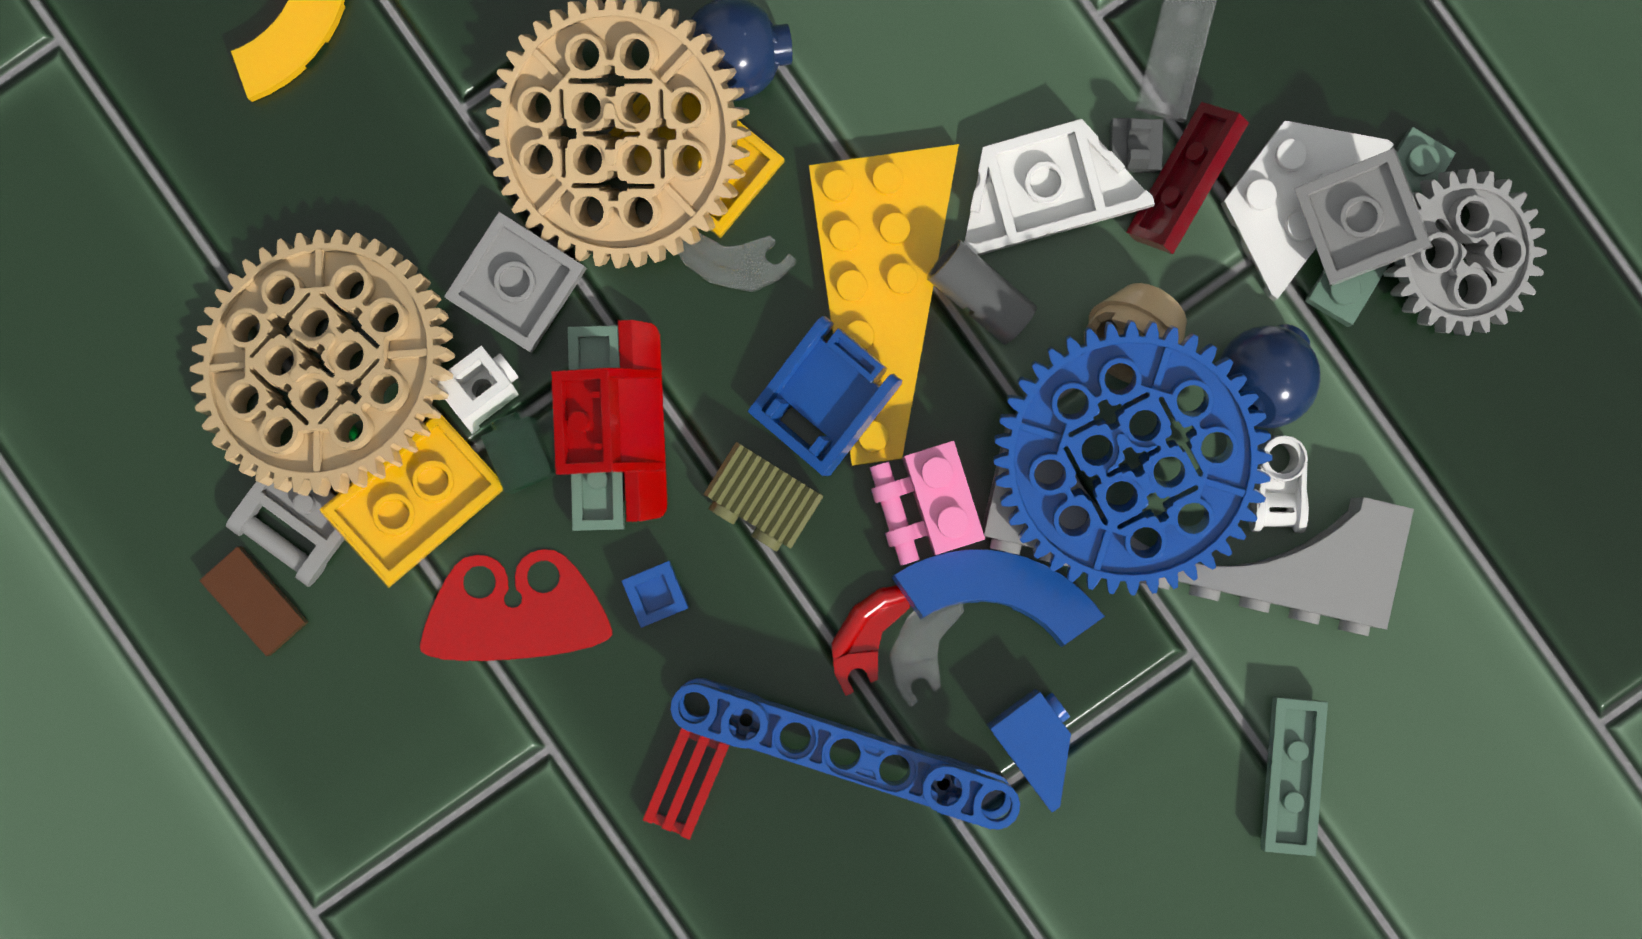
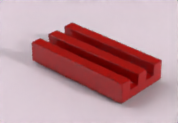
M681 728L643 821L650 824L655 823L662 826V829L676 832L681 837L690 840L729 745ZM688 738L697 741V745L666 816L659 813L658 810ZM707 746L716 749L686 823L676 820Z

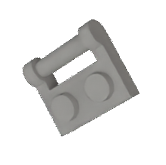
M256 481L226 523V527L236 535L241 536L245 534L297 572L295 578L307 587H310L319 578L330 558L344 541V538L319 510L337 495L331 489L328 496L324 497L314 493L312 489L308 496H302L293 492V487L286 493L275 489L274 483L267 486ZM262 506L316 545L309 556L256 518Z

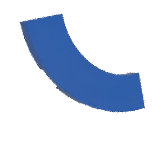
M994 550L947 552L912 564L892 577L920 619L942 608L956 604L998 603L1012 607L1013 610L1034 620L1054 638L1060 647L1105 617L1094 602L1079 587L1068 581L1066 577L1056 571H1051L1044 564L1008 552Z

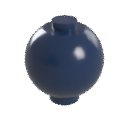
M714 0L701 7L690 18V20L697 22L693 38L701 34H710L712 36L710 44L706 49L708 53L716 50H723L725 52L722 61L717 65L719 69H736L737 73L727 82L729 88H743L745 93L734 101L748 99L757 95L771 83L779 66L792 64L793 52L789 25H773L767 12L750 1Z
M1289 324L1267 325L1246 330L1230 341L1219 358L1220 360L1228 357L1234 362L1229 373L1226 375L1227 377L1237 373H1243L1246 376L1247 381L1238 391L1239 393L1252 390L1257 393L1259 398L1248 407V410H1262L1267 418L1254 427L1277 428L1288 425L1302 417L1317 397L1321 381L1320 365L1315 352L1310 346L1308 336L1296 326Z

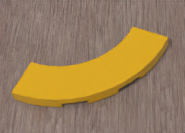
M288 0L276 20L262 34L244 46L231 51L246 96L251 102L272 94L290 83L306 69L305 66L315 57L324 43L329 42L346 7L344 5L345 0Z

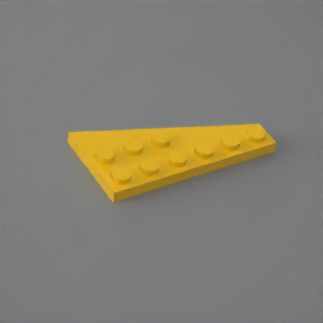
M959 144L809 165L830 319L834 323L832 333L834 334L838 328L843 330L887 367L885 374L877 383L879 386L893 373L902 380L901 386L851 448L850 458L852 466L899 460L903 457L933 291V284L927 280V275L939 258Z

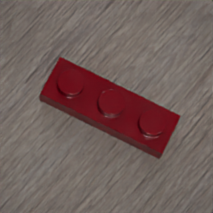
M1201 102L1149 191L1153 196L1155 205L1139 210L1126 233L1137 242L1174 254L1249 122L1238 112Z

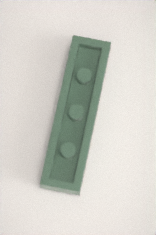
M1414 127L1407 130L1396 148L1411 191L1421 194L1423 193L1420 182L1429 179H1435L1438 182L1439 173L1446 171L1456 154L1453 150ZM1389 264L1334 286L1329 283L1325 270H1323L1305 302L1346 327H1350L1356 321Z
M618 325L568 327L569 370L620 368ZM624 472L571 474L572 531L624 530Z

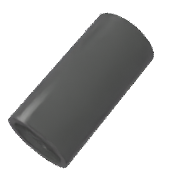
M961 240L956 241L943 253L927 275V280L961 309L968 307L970 309L969 316L1004 345L1012 341L1026 327L1037 309V306Z

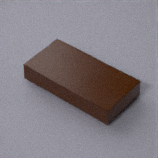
M237 546L199 580L265 656H271L309 622L242 546Z

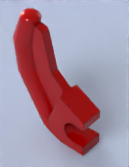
M897 585L879 588L853 606L831 642L834 673L845 696L854 692L852 685L848 681V675L853 669L860 668L865 670L871 683L878 680V649L882 632L910 608L909 602Z

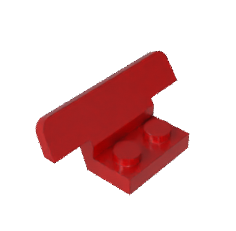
M636 320L618 321L620 368L551 371L556 475L624 472L626 522H638L661 518L667 510L661 342L659 330L654 324Z

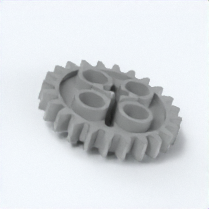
M1474 169L1458 170L1457 175L1454 171L1439 173L1438 182L1435 179L1422 180L1420 184L1423 194L1419 192H1412L1430 241L1435 246V258L1429 264L1425 255L1426 250L1395 261L1394 266L1383 272L1385 277H1398L1400 281L1390 292L1391 295L1408 296L1402 311L1404 313L1419 312L1417 323L1425 326H1432L1434 324L1435 332L1450 333L1453 329L1455 335L1469 336L1472 329L1474 332H1490V322L1499 325L1507 324L1508 318L1505 309L1512 312H1522L1524 308L1518 298L1519 294L1535 295L1536 293L1533 286L1527 282L1529 276H1542L1544 273L1542 269L1533 265V259L1547 254V250L1535 247L1533 240L1543 235L1545 229L1531 228L1529 224L1538 214V210H1522L1520 207L1524 203L1527 194L1525 192L1509 194L1512 181L1510 179H1501L1494 182V172L1491 171L1478 172L1476 175ZM1464 205L1467 206L1470 213L1469 223L1466 227L1463 226L1460 218ZM1436 220H1438V225L1444 233L1440 232V230L1436 227ZM1497 242L1500 243L1502 248L1501 259L1498 263L1493 255L1494 246ZM1485 272H1487L1492 277V284ZM1465 278L1468 284V291L1462 300L1458 288L1461 280Z

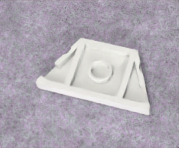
M1079 119L983 147L964 244L979 256L1150 208L1155 203L1153 196L1147 190H1144L1125 169V165L1112 151H1109L1101 143L1098 136L1083 119Z
M1284 121L1278 127L1221 203L1230 224L1237 229L1241 237L1240 244L1249 261H1253L1265 285L1263 289L1268 298L1272 301L1279 298L1316 249L1294 188L1390 150L1394 145L1391 141L1290 121Z

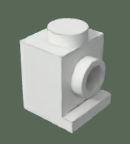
M482 346L448 370L453 374V379L438 381L437 387L449 394L448 399L445 400L472 434L480 429L479 425L519 395L512 385V382L519 377L501 354L492 359ZM481 385H491L489 389L476 397V391Z

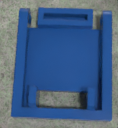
M822 316L816 321L747 411L822 476H830L902 384V380L893 373L879 386L877 383L885 374L887 367L843 330L838 328L828 342L825 341L824 338L834 325L826 316ZM792 406L826 436H819L813 445L810 446L780 419Z

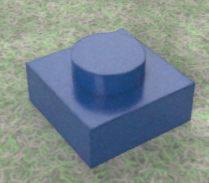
M670 561L622 580L641 628L689 608Z

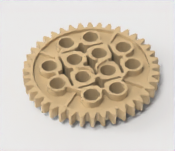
M587 0L586 8L580 1L568 2V15L561 9L551 10L550 20L552 25L544 20L533 23L538 38L530 34H521L518 37L525 52L513 50L506 53L510 62L515 66L514 69L504 68L497 70L498 76L507 83L506 87L492 88L490 90V94L502 101L501 107L490 108L486 111L487 115L499 120V126L486 130V135L500 141L499 146L488 151V156L503 159L504 164L493 171L496 177L508 176L510 182L501 191L502 195L517 194L519 199L512 208L513 213L526 210L531 213L525 227L531 229L542 224L544 228L541 233V239L548 242L558 236L557 249L563 253L568 252L575 246V258L579 262L588 259L593 252L595 266L600 267L607 264L611 257L615 268H622L627 266L630 257L634 266L640 267L647 263L648 255L654 263L666 259V249L673 256L683 252L682 239L688 244L693 245L701 240L697 228L708 232L716 227L710 214L722 216L728 212L720 197L733 198L739 193L728 182L729 179H740L745 177L746 174L739 166L734 164L735 160L750 156L748 150L737 145V140L751 135V130L737 126L738 119L750 114L749 109L734 107L733 103L734 100L745 93L744 89L729 88L727 82L737 73L736 69L720 70L717 65L722 61L725 52L723 50L709 53L706 51L712 36L710 34H701L693 38L697 24L694 20H686L677 26L679 20V10L668 9L660 17L661 7L658 1H648L643 10L641 0H626L624 5L622 0H606L605 6L602 0ZM589 40L595 43L599 51V60L593 68L586 65L582 56L583 47ZM638 40L646 44L650 54L649 61L643 68L638 67L634 63L631 55L632 47ZM616 73V75L624 76V78H650L653 82L627 83L616 88L614 85H608V82H581L580 79L605 78ZM541 93L547 96L551 104V113L546 120L539 116L535 107L536 99ZM589 93L594 94L600 101V114L596 120L589 118L584 110V100ZM638 93L645 95L651 106L650 114L644 121L639 119L633 111V100ZM688 93L697 96L701 104L700 115L695 121L690 120L683 113L682 102ZM667 124L668 128L676 129V139L667 141L666 138L659 137L658 127H663ZM615 126L618 129H624V132L638 131L640 134L619 139V137L611 136V134H596L595 131L611 129V127ZM561 127L576 128V138L569 140L568 137L561 136ZM541 145L546 146L552 153L553 163L549 171L543 169L538 163L537 153ZM590 145L596 147L602 156V164L597 172L589 168L586 163V150ZM639 145L644 146L651 154L652 163L648 172H643L635 164L634 153ZM689 145L698 149L702 157V165L697 173L687 169L683 161L684 151ZM618 177L619 180L627 181V184H654L655 186H635L620 192L617 188H611V185H585L584 183H601ZM590 197L599 200L603 206L604 213L600 223L595 222L588 215L587 202ZM639 197L645 198L652 206L653 216L650 223H644L636 215L635 205Z
M316 230L312 242L302 233H297L294 248L283 239L277 240V255L274 256L262 247L259 249L261 264L257 266L246 259L242 261L246 275L243 278L232 273L227 276L233 287L230 293L216 289L214 293L222 305L220 308L206 307L204 312L213 319L212 325L198 326L196 330L205 336L207 341L206 343L192 346V351L203 356L204 360L190 366L191 372L203 377L202 381L191 386V391L206 397L195 406L197 412L210 416L202 424L204 430L216 434L211 443L215 447L227 450L224 458L236 465L240 464L239 471L251 477L256 475L255 481L267 486L274 483L275 489L286 493L293 487V492L302 496H308L312 489L314 493L324 497L328 496L332 486L335 491L346 494L348 493L350 480L361 488L367 487L368 471L372 475L384 479L386 477L384 462L386 461L400 468L403 465L401 455L398 452L400 449L404 448L413 453L418 451L412 439L415 433L422 436H430L431 432L423 421L425 417L440 419L442 414L432 406L433 400L448 399L449 394L437 387L438 381L453 379V374L441 367V363L455 358V354L452 351L441 346V344L453 338V333L444 327H438L449 317L442 309L435 308L441 301V298L434 291L427 290L431 284L429 279L421 273L416 275L418 267L408 259L402 261L403 255L392 247L386 251L387 247L375 238L369 243V240L360 233H355L350 239L341 230H336L332 238H330L322 230ZM364 280L361 293L357 297L350 299L352 287L357 282ZM294 286V295L287 303L282 304L285 291ZM334 303L353 317H358L359 322L362 324L361 328L379 344V347L358 331L355 332L354 326L351 325L352 321ZM398 312L399 318L396 326L390 331L384 332V324L391 314ZM329 318L326 331L316 337L315 332L319 322ZM259 323V333L253 340L248 342L249 331L254 325ZM287 323H289V327L293 330L288 337L287 333L283 330ZM309 349L321 355L322 360L325 362L324 365L335 376L323 370L322 365L319 363L320 360ZM363 350L362 362L358 367L350 370V359L356 352ZM293 355V366L287 373L282 375L281 368L283 362ZM398 382L399 389L395 399L384 404L386 389L391 384ZM273 386L286 393L289 392L288 397L292 401L291 405L301 414L285 408L286 403L282 399L283 396ZM328 387L327 400L322 406L316 408L315 399L317 394L322 389ZM357 387V391L362 397L360 401L355 404V399L351 395V392L353 391V389ZM258 393V404L252 411L247 413V403L250 397ZM362 420L363 430L361 435L355 441L350 442L349 432L351 427L356 422ZM292 425V438L287 444L281 446V434L284 429Z

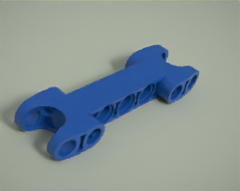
M706 678L689 680L681 686L671 701V714L679 727L734 747L756 750L928 806L938 813L988 829L999 830L1006 828L1016 820L1019 814L1020 801L1018 794L1002 775L961 760L935 755L765 700L754 693ZM691 692L704 695L709 702V712L704 715H694L689 712L684 702L685 695ZM743 714L751 715L753 719L751 725L743 726L740 723V717ZM789 723H801L809 730L811 737L808 744L803 748L790 749L782 742L781 731ZM843 738L851 739L859 746L858 758L848 765H840L834 762L830 756V748L833 743ZM893 754L904 757L909 764L906 775L897 781L887 780L879 772L882 760ZM947 778L950 786L945 787L943 790L939 789L937 782ZM994 790L1004 792V799L997 808L984 809L981 807L984 796ZM1005 813H1007L1003 818L995 819V818H999V817L1003 816Z

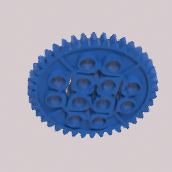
M1133 320L1127 321L1124 334L1118 335L1112 322H1106L1104 337L1100 339L1090 327L1085 328V344L1079 345L1070 335L1066 336L1065 341L1068 352L1062 355L1058 350L1050 346L1047 351L1052 364L1048 367L1034 360L1031 365L1037 379L1033 381L1028 378L1019 377L1017 380L1022 390L1026 393L1024 397L1017 395H1008L1007 402L1017 411L1016 414H1001L999 417V422L1011 430L1010 433L995 435V443L1008 449V452L993 456L994 465L1008 468V471L995 477L996 486L1012 488V490L1000 497L1001 505L1018 507L1008 517L1010 525L1026 523L1027 525L1022 529L1019 538L1022 543L1038 539L1033 549V555L1038 559L1051 552L1049 567L1053 572L1061 568L1065 563L1068 564L1067 578L1072 583L1082 572H1085L1088 589L1091 590L1096 587L1101 578L1105 579L1109 594H1114L1120 581H1125L1130 595H1136L1140 581L1146 582L1152 594L1157 593L1159 578L1163 577L1166 578L1173 589L1178 588V572L1184 571L1193 581L1197 580L1195 564L1201 561L1205 566L1213 570L1216 568L1211 554L1212 552L1217 550L1222 554L1230 556L1232 551L1226 539L1229 536L1241 540L1247 537L1238 525L1240 520L1256 522L1258 519L1248 507L1249 502L1263 503L1266 500V497L1254 488L1255 484L1270 482L1271 476L1257 467L1259 464L1271 461L1273 456L1268 451L1257 447V445L1271 439V434L1268 431L1254 429V426L1267 418L1266 414L1262 410H1248V407L1259 398L1257 393L1253 390L1239 393L1238 391L1243 387L1247 378L1243 373H1237L1229 377L1226 376L1234 362L1225 357L1213 364L1217 348L1211 343L1203 347L1199 352H1196L1198 336L1190 333L1181 344L1178 343V328L1170 325L1163 337H1159L1157 323L1154 321H1149L1144 333L1139 334ZM1123 363L1131 366L1133 376L1127 387L1114 390L1106 386L1104 381L1105 374L1112 365ZM1190 385L1201 387L1204 398L1197 409L1183 411L1178 408L1177 396L1183 388ZM1070 388L1079 389L1086 395V403L1083 409L1075 414H1065L1057 407V400L1060 394ZM1160 397L1163 398L1171 416L1176 422H1179L1184 428L1192 427L1191 430L1185 433L1188 441L1186 444L1198 465L1197 470H1195L1182 446H1179L1175 440L1166 442L1165 439L1172 434L1171 422L1159 401ZM1106 399L1111 406L1121 404V408L1115 411L1117 420L1109 425L1103 418L1096 421L1093 418L1100 413L1097 404ZM1149 410L1154 412L1157 417L1154 430L1143 436L1131 433L1129 423L1132 416L1138 411ZM1213 432L1226 434L1228 442L1223 453L1215 457H1208L1202 454V442L1207 435ZM1093 435H1103L1110 441L1108 453L1097 460L1085 457L1082 454V445L1085 440ZM1065 446L1069 447L1081 471L1084 470L1088 477L1096 474L1099 476L1092 481L1093 493L1105 515L1104 518L1100 517L1088 494H1085L1081 488L1071 489V487L1077 484L1075 477L1077 473L1064 449ZM1129 447H1132L1136 453L1145 451L1138 457L1141 465L1134 469H1131L1127 463L1118 465L1125 460L1122 451ZM1165 457L1179 459L1181 463L1180 471L1175 478L1169 481H1160L1154 477V467L1160 459ZM1048 459L1056 460L1064 467L1061 478L1051 484L1042 483L1034 476L1038 464ZM1119 481L1132 484L1134 486V493L1127 503L1114 505L1107 501L1106 493L1112 484ZM1156 492L1160 499L1169 496V499L1162 503L1165 511L1159 515H1155L1151 509L1142 511V509L1149 505L1146 497ZM1199 503L1203 505L1204 516L1199 523L1193 526H1183L1178 523V513L1186 504ZM1073 505L1084 508L1088 514L1083 525L1075 529H1069L1060 524L1059 516L1064 509ZM1149 527L1158 532L1157 541L1149 549L1137 550L1130 545L1133 533L1140 528Z

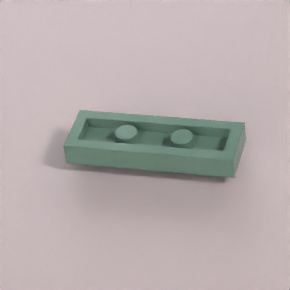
M1272 697L1260 847L1264 852L1316 856L1328 702Z

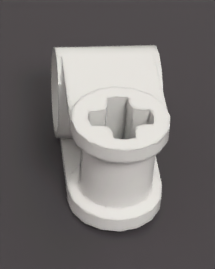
M1274 435L1271 436L1270 440L1257 445V447L1270 453L1276 445H1283L1290 455L1289 465L1279 473L1271 468L1269 462L1258 465L1257 468L1268 473L1271 476L1270 482L1255 484L1254 486L1266 497V500L1263 503L1249 502L1248 507L1258 518L1256 522H1249V527L1252 532H1260L1263 527H1292L1295 533H1303L1307 527L1309 512L1307 450L1294 437ZM1270 507L1287 508L1286 511H1269Z

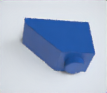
M1033 689L986 725L1047 808L1054 812L1061 805L1071 733L1063 722L1069 719L1070 716L1053 693L1044 698L1041 692Z

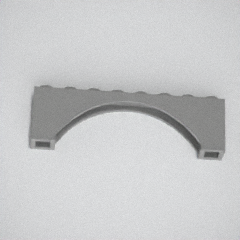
M1005 427L1004 433H1010L1011 430ZM1000 447L999 454L1008 452V449ZM1048 459L1038 464L1034 476L1042 483L1051 484L1061 478L1064 467L1060 462ZM996 466L982 530L984 537L991 538V549L1020 555L1021 546L1034 548L1038 539L1022 543L1019 534L1027 524L1010 525L1008 517L1018 507L1001 505L1000 497L1012 490V488L996 486L995 477L1008 471V468ZM1075 474L1077 484L1071 487V489L1081 488L1085 494H1088ZM1365 497L1351 498L1348 511L1332 525L1307 542L1289 551L1257 562L1232 566H1216L1213 570L1205 565L1195 564L1198 579L1193 581L1184 571L1178 572V582L1190 585L1188 595L1219 601L1221 592L1240 596L1238 605L1240 607L1269 613L1270 605L1275 604L1290 608L1288 618L1319 625L1320 616L1322 615L1339 619L1338 630L1369 636L1371 627L1386 630L1388 628L1414 509ZM1091 498V500H1092V502H1093V504H1094V506H1095L1097 512L1099 513L1100 517H1101V518H1104L1105 515H1104L1103 511L1099 508V506H1098V505L1095 503V501ZM1069 506L1060 514L1059 522L1062 526L1069 529L1078 528L1085 523L1088 512L1080 506ZM1131 537L1130 545L1137 550L1151 548ZM1049 552L1047 555L1040 557L1039 560L1050 562L1052 553ZM1159 578L1158 588L1169 590L1170 584L1166 578ZM1145 581L1139 582L1141 584L1147 585Z

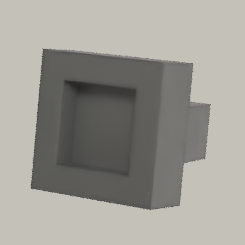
M1112 118L1110 121L1109 151H1112L1125 165V169L1128 172L1159 173L1162 170L1163 119Z

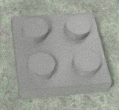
M1394 148L1294 188L1328 281L1333 286L1433 247L1398 154Z
M498 212L444 297L530 353H533L587 268L501 212Z

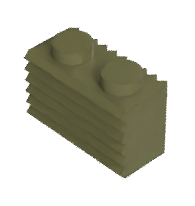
M737 442L704 492L705 496L713 500L708 507L710 511L733 525L738 517H741L756 527L751 536L776 552L782 544L790 549L793 547L823 499L821 494Z

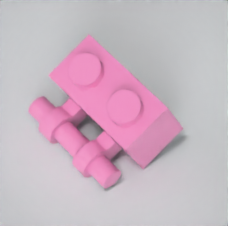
M954 441L904 456L902 459L908 475L907 478L895 481L889 462L870 467L875 488L871 489L875 503H881L889 528V532H886L885 536L889 547H895L900 566L920 560L914 540L924 536L928 538L933 555L985 540ZM913 492L922 521L909 525L900 496Z

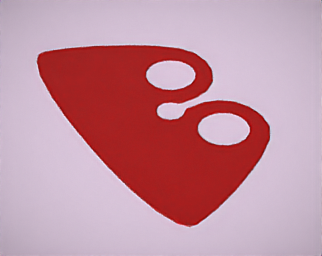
M541 549L533 551L522 558L515 573V586L522 596V602L515 608L508 607L504 601L505 594L509 590L508 576L505 568L497 560L489 556L474 555L465 557L458 562L445 579L426 621L420 650L427 656L458 661H496L542 657L593 647L607 641L612 636V628L605 611L587 581L578 569L561 553L555 550ZM539 561H549L559 571V583L556 588L547 593H539L533 590L528 583V571L534 563ZM476 566H484L490 569L495 576V588L490 595L484 598H474L464 588V576L467 571Z

